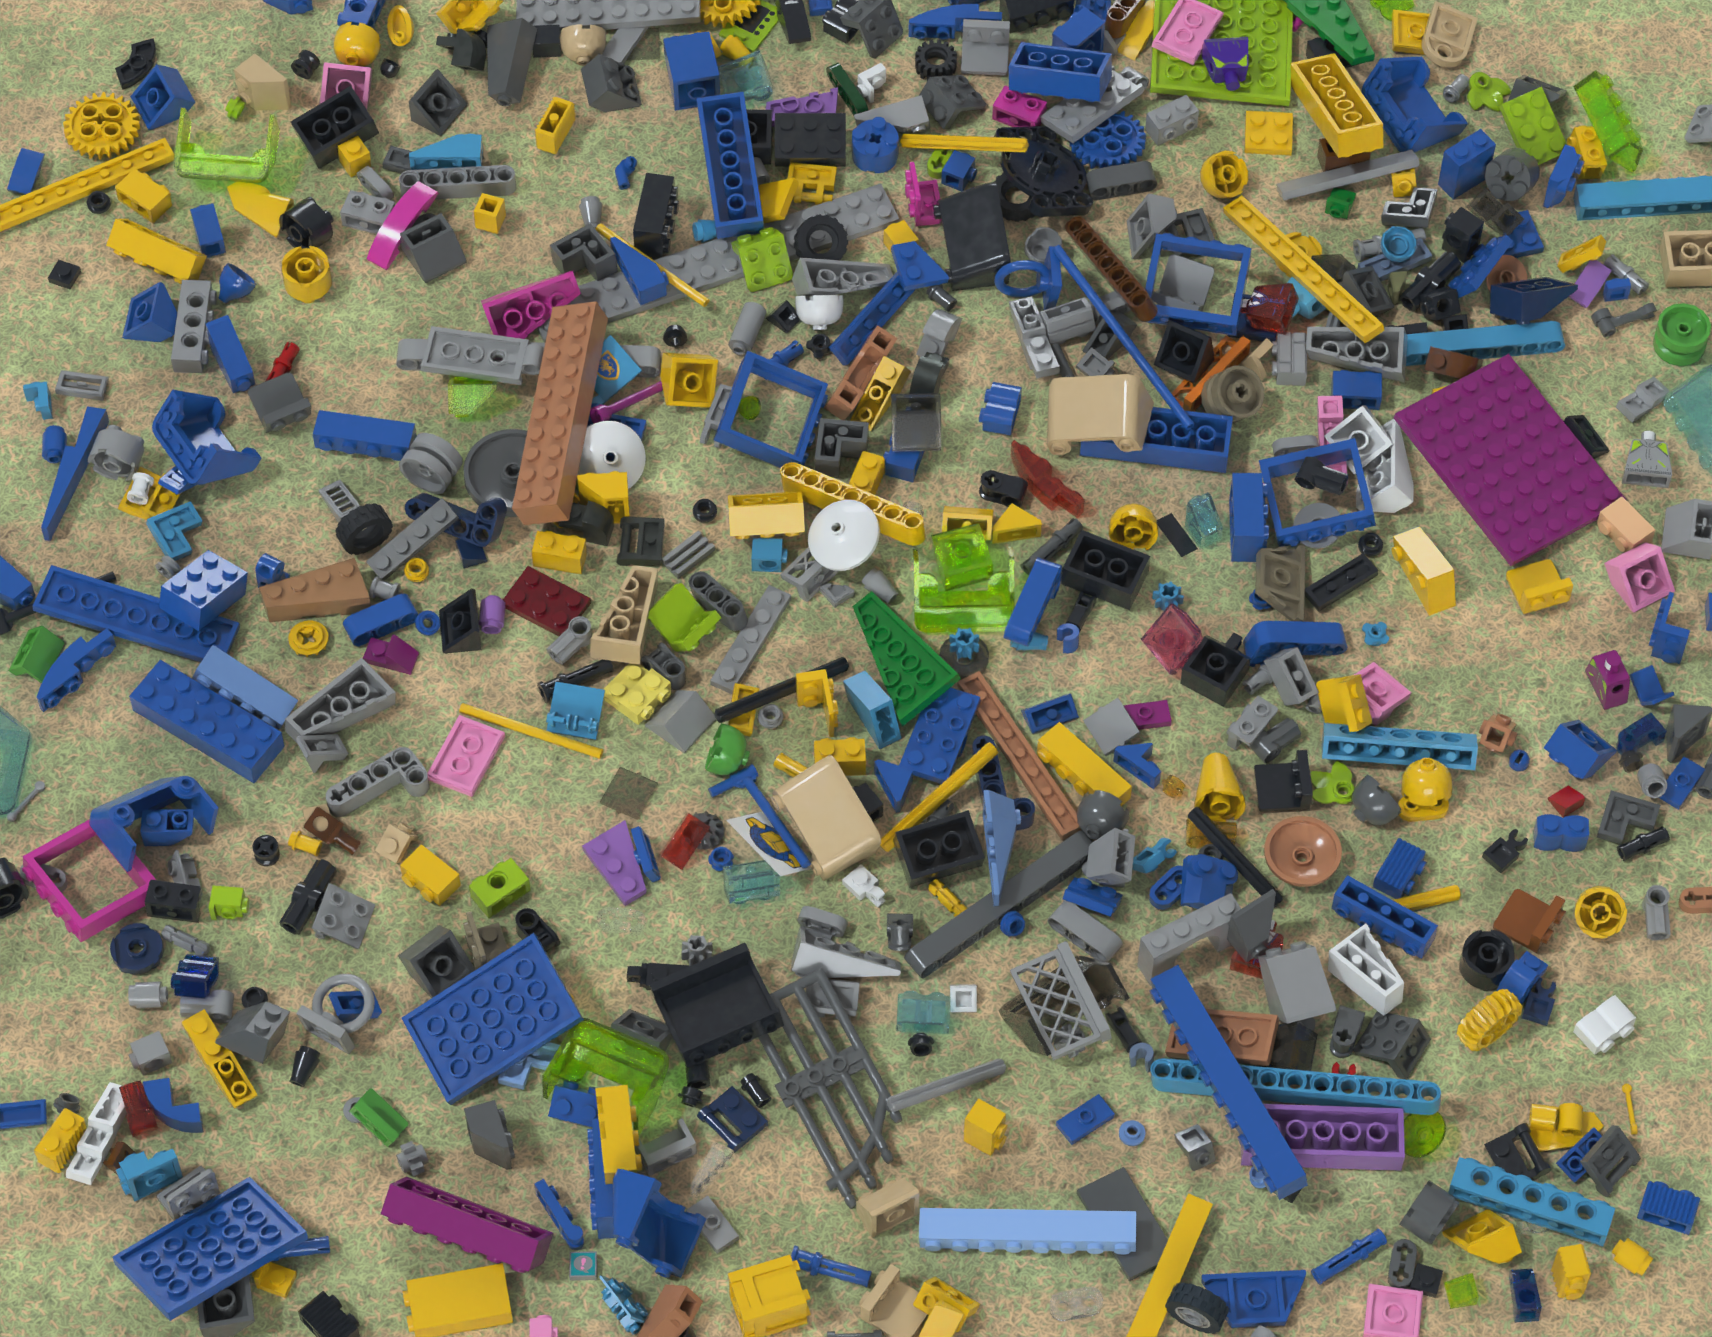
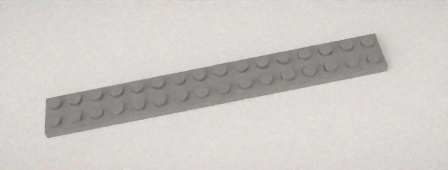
M878 184L786 215L784 220L764 223V228L773 227L783 234L789 260L792 261L799 258L793 245L795 243L794 235L797 233L796 230L805 220L812 216L821 214L822 216L830 215L831 218H836L840 224H843L844 230L847 231L848 241L886 229L890 224L898 223L899 217L882 184ZM815 231L809 239L810 247L815 252L832 247V238L826 231ZM739 236L715 239L654 260L698 292L744 277L740 257L733 251L731 242L736 241ZM621 271L599 281L594 280L578 286L581 294L568 305L596 301L608 317L607 323L681 299L687 295L669 283V285H666V296L640 305ZM550 318L537 328L544 343L546 342Z

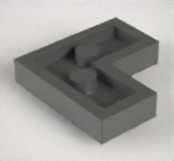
M1611 790L1597 838L1621 845L1628 824L1653 831L1661 805Z

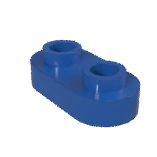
M1183 866L1172 867L1151 887L1149 901L1153 907L1165 910L1181 898L1182 884L1176 883L1175 880H1182ZM1162 895L1165 896L1167 899L1159 900L1158 896Z

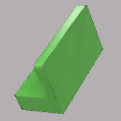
M44 626L29 629L8 671L16 676L28 673L42 683L45 675L57 660L64 646V641Z
M372 1088L349 1110L355 1118L387 1147L398 1138L399 1134L409 1124Z

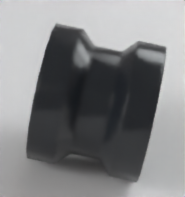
M302 50L298 55L299 59L294 60L291 64V69L297 76L310 79L313 75V70L320 66V60L314 53Z
M262 835L254 840L252 847L256 862L265 867L274 865L280 858L277 840L270 835Z

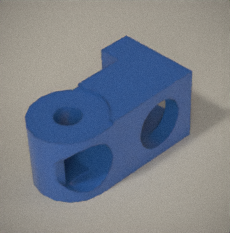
M267 553L263 554L255 568L258 588L290 578V574L283 571L285 563Z

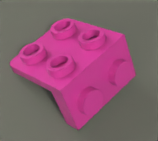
M909 162V170H905L906 199L909 198L910 201L908 204L910 218L914 217L916 227L940 224L939 219L935 220L933 205H937V200L940 199L937 180L918 182L915 163Z

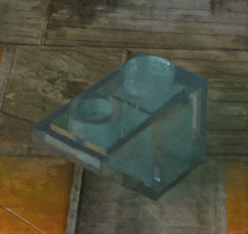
M1207 492L1201 496H1194L1187 502L1185 530L1200 550L1221 540L1223 526L1211 494Z

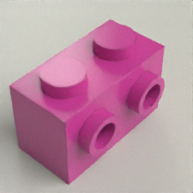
M1004 86L993 104L992 119L1011 127L1040 126L1042 124L1040 116L1047 112V101L1026 93L1009 90L1008 86Z

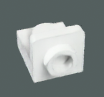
M879 63L858 74L856 88L869 103L874 102V89L880 88L886 82V68L883 64Z

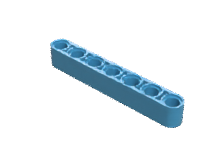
M1557 321L1407 334L1406 366L1426 364L1430 346L1478 359L1500 358L1507 354L1510 356L1559 352L1565 348V341L1561 324Z

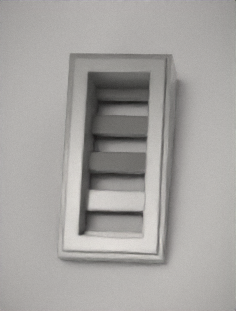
M341 480L318 490L338 523L350 511L360 506ZM337 488L340 489L339 491H337V492H335V493H333V494H331V495H328V494H327V493H329V492H331V491H333V490H335V489H337ZM343 494V497H341V498H339V499H337V500H335V501L332 500V499H334V498H336V497H338V496H340V495ZM347 500L346 503H344V504H342V505H340V506H338V507L336 506V505H338V504H340V503H342V502H344V501ZM351 506L350 509H348V510H346V511H344V512H341L342 510H344V509H346V508H348V507Z

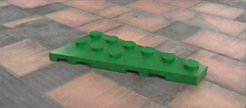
M1284 0L1289 10L1310 28L1314 27L1323 40L1327 39L1334 45V50L1352 66L1374 61L1375 53L1345 0Z
M872 591L852 606L884 685L892 699L898 719L903 727L961 678L946 661Z

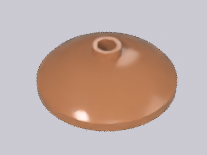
M1295 816L1282 820L1270 830L1264 845V856L1269 869L1277 878L1290 885L1309 887L1321 884L1334 875L1341 862L1342 847L1337 834L1326 823L1312 817ZM1303 857L1306 861L1300 862L1297 858Z

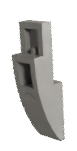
M1033 297L1009 301L1019 341L1030 370L1033 369L1036 379L1060 374V366L1046 336V327Z

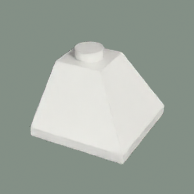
M1362 405L1324 436L1330 444L1355 438L1362 468L1393 445L1382 425L1366 405ZM1353 460L1346 461L1349 469L1353 474H1356Z

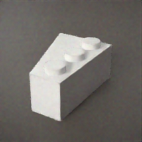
M1364 924L1329 951L1328 971L1383 1016L1402 1003L1404 982L1391 961L1384 956L1379 942L1374 940L1367 924Z

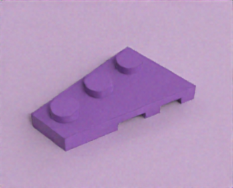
M838 87L822 94H818L817 91L809 93L807 97L796 98L793 96L766 102V110H772V127H775V113H836Z
M625 820L582 845L584 853L624 906L646 894V887L639 864L634 856V847Z

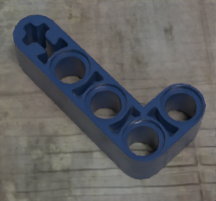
M421 493L406 502L405 512L409 518L416 520L438 502L440 498L427 493ZM498 497L491 498L479 505L476 513L447 502L459 519L444 531L445 533L480 547L487 546L499 538L507 513V506L504 500ZM489 506L494 509L495 515L491 514ZM461 520L466 523V529L462 526ZM483 529L488 532L489 537L484 535Z
M979 736L974 739L972 756L989 742L996 747L994 740L989 736ZM997 754L975 774L982 807L984 790H990L1007 797ZM985 772H991V773H993V774H992V775H986V774H984V773H985ZM1028 798L1013 799L1015 809L1028 813L1025 816L1020 815L1021 824L1016 825V831L1030 828L1034 823V803Z

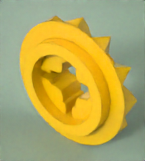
M307 620L296 624L291 629L288 641L290 648L297 655L302 654L308 657L312 654L318 655L321 650H325L326 644L329 642V636L324 625L317 621ZM313 636L314 642L309 641L305 643L303 637L310 638Z

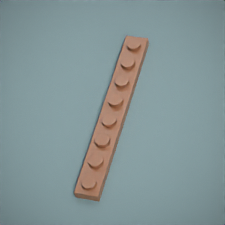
M978 671L958 681L957 687L960 691L981 697L976 715L1060 839L1064 840L1081 831L1077 823V813L981 672Z

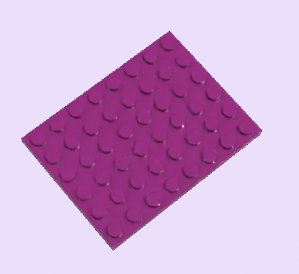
M1509 354L1398 411L1394 415V420L1510 566L1521 562L1596 521L1600 511L1620 497L1626 500Z

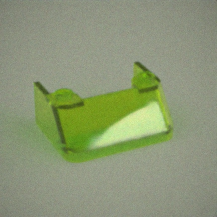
M181 108L173 162L174 169L180 177L246 183H261L267 179L276 163L280 132L275 114H270L266 148L258 149L252 157L206 154L201 145L189 143L191 120L186 108Z
M1007 547L1008 571L993 573L988 579V590L938 591V581L934 575L919 573L918 549H913V599L916 628L924 633L957 632V628H971L972 632L1005 631L1015 608L1013 547Z
M584 1018L583 1021L569 1029L542 1075L543 1098H549L559 1079L577 1083L584 1078L587 1071L618 1084L628 1085V1088L634 1090L630 1098L631 1106L635 1105L637 1121L633 1122V1130H638V1135H640L657 1105L669 1068V1056L660 1048L591 1019Z

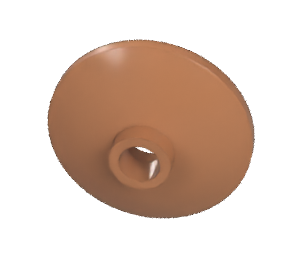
M1502 255L1486 277V284L1491 293V285L1503 283L1502 278L1504 283L1527 280V272L1517 258L1510 255Z

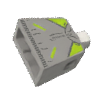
M1644 431L1641 434V440H1632L1622 484L1669 488L1672 469L1668 444L1656 441V434L1654 432Z

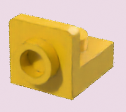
M1415 168L1391 173L1393 196H1411L1413 188H1417Z
M271 1261L252 1272L256 1288L283 1298L287 1297L297 1276L295 1270L272 1263Z

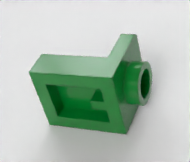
M1337 187L1333 188L1330 197L1326 201L1325 213L1330 214L1334 218L1348 219L1356 193Z

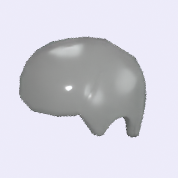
M1050 227L1036 228L1026 239L1024 252L1029 260L1044 264L1049 246L1061 245L1062 247V239L1058 232Z

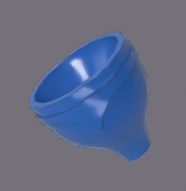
M227 263L220 274V294L218 298L224 303L233 299L248 296L257 284L243 270Z

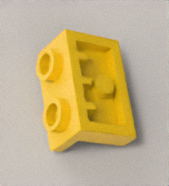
M935 1276L923 1283L913 1303L914 1307L927 1315L930 1314L935 1303L940 1300L965 1313L956 1332L961 1331L966 1319L974 1315L980 1306V1303Z

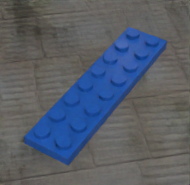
M51 565L33 604V611L101 632L107 628L114 636L198 662L203 660L212 645L229 654L240 629L239 622L217 616L200 631H197L159 608L160 598L54 565Z

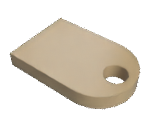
M1435 1L1422 38V49L1426 57L1442 67H1455L1461 64L1468 53L1478 18ZM1438 51L1444 52L1447 57L1441 56Z

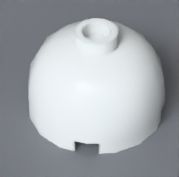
M843 295L795 296L796 313L804 324L813 325V330H825L827 325L833 324L840 319L843 312Z

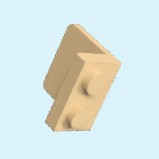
M890 1264L886 1271L881 1270L874 1281L875 1287L872 1291H866L859 1302L861 1306V1319L876 1329L882 1330L889 1337H913L928 1315L913 1305L919 1292L900 1281V1269Z

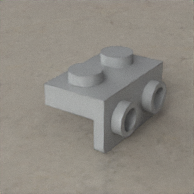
M1257 696L1251 704L1244 708L1241 717L1228 728L1226 733L1228 735L1227 745L1234 750L1242 742L1250 746L1277 714L1278 708Z
M829 979L851 1020V1016L857 1015L860 982ZM818 982L806 987V994L819 1017H825V1014H835Z

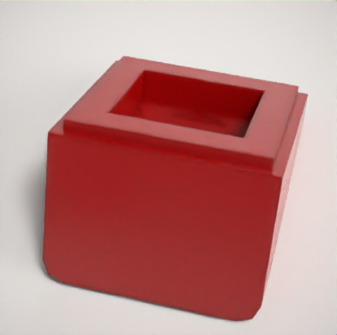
M1568 785L1548 797V801L1564 818L1582 807L1585 797Z

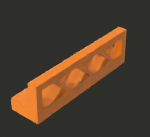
M1226 335L1213 349L1215 358L1213 362L1218 363L1210 371L1207 369L1202 374V380L1195 387H1193L1191 381L1186 379L1180 383L1172 394L1176 398L1180 393H1188L1184 397V403L1176 398L1185 411L1195 412L1202 404L1201 392L1204 383L1210 376L1232 366H1238L1249 354L1251 341L1242 336L1236 342ZM1226 345L1232 347L1224 356H1222V349Z

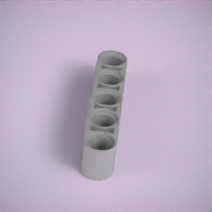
M508 165L408 170L399 176L401 196L418 181L439 193L435 200L480 197L482 193L492 196H507L516 190L515 171Z

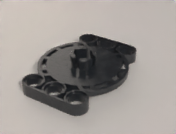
M1047 126L1002 127L996 130L994 137L1021 138L1020 136L1028 139L1029 147L1027 152H1002L1000 164L1008 180L1019 190L1032 196L1028 206L1032 214L1038 217L1086 215L1089 213L1093 205V199L1090 195L1083 192L1087 182L1084 166L1069 149L1054 142L1057 135ZM1056 202L1062 203V204L1065 205L1066 207L1061 206V205L1057 204Z

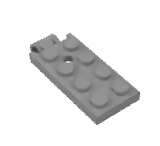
M1112 66V78L1100 102H1088L1075 98L1063 99L1040 116L1041 123L1071 143H1075L1140 96L1148 86V77L1130 66L1125 67L1120 73L1115 72V67Z
M431 326L421 370L423 372L522 385V372L529 375L539 374L544 348L537 344H531L527 339ZM497 357H500V358L503 359V360L500 361V362H495V361H494V359L497 358Z

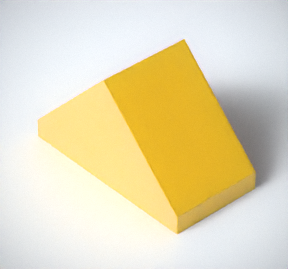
M1011 503L992 527V544L1041 537V520Z

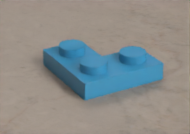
M190 501L148 518L146 525L164 555L176 561L192 554V548L183 533L202 526V519Z

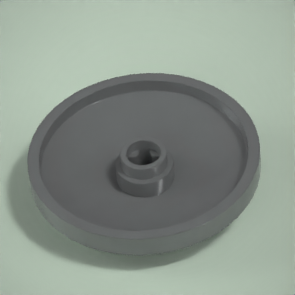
M506 429L496 431L480 439L470 449L464 462V483L468 494L477 505H481L491 498L498 497L506 503L507 513L505 517H518L512 510L527 436L526 430ZM489 506L490 512L495 514L494 509Z

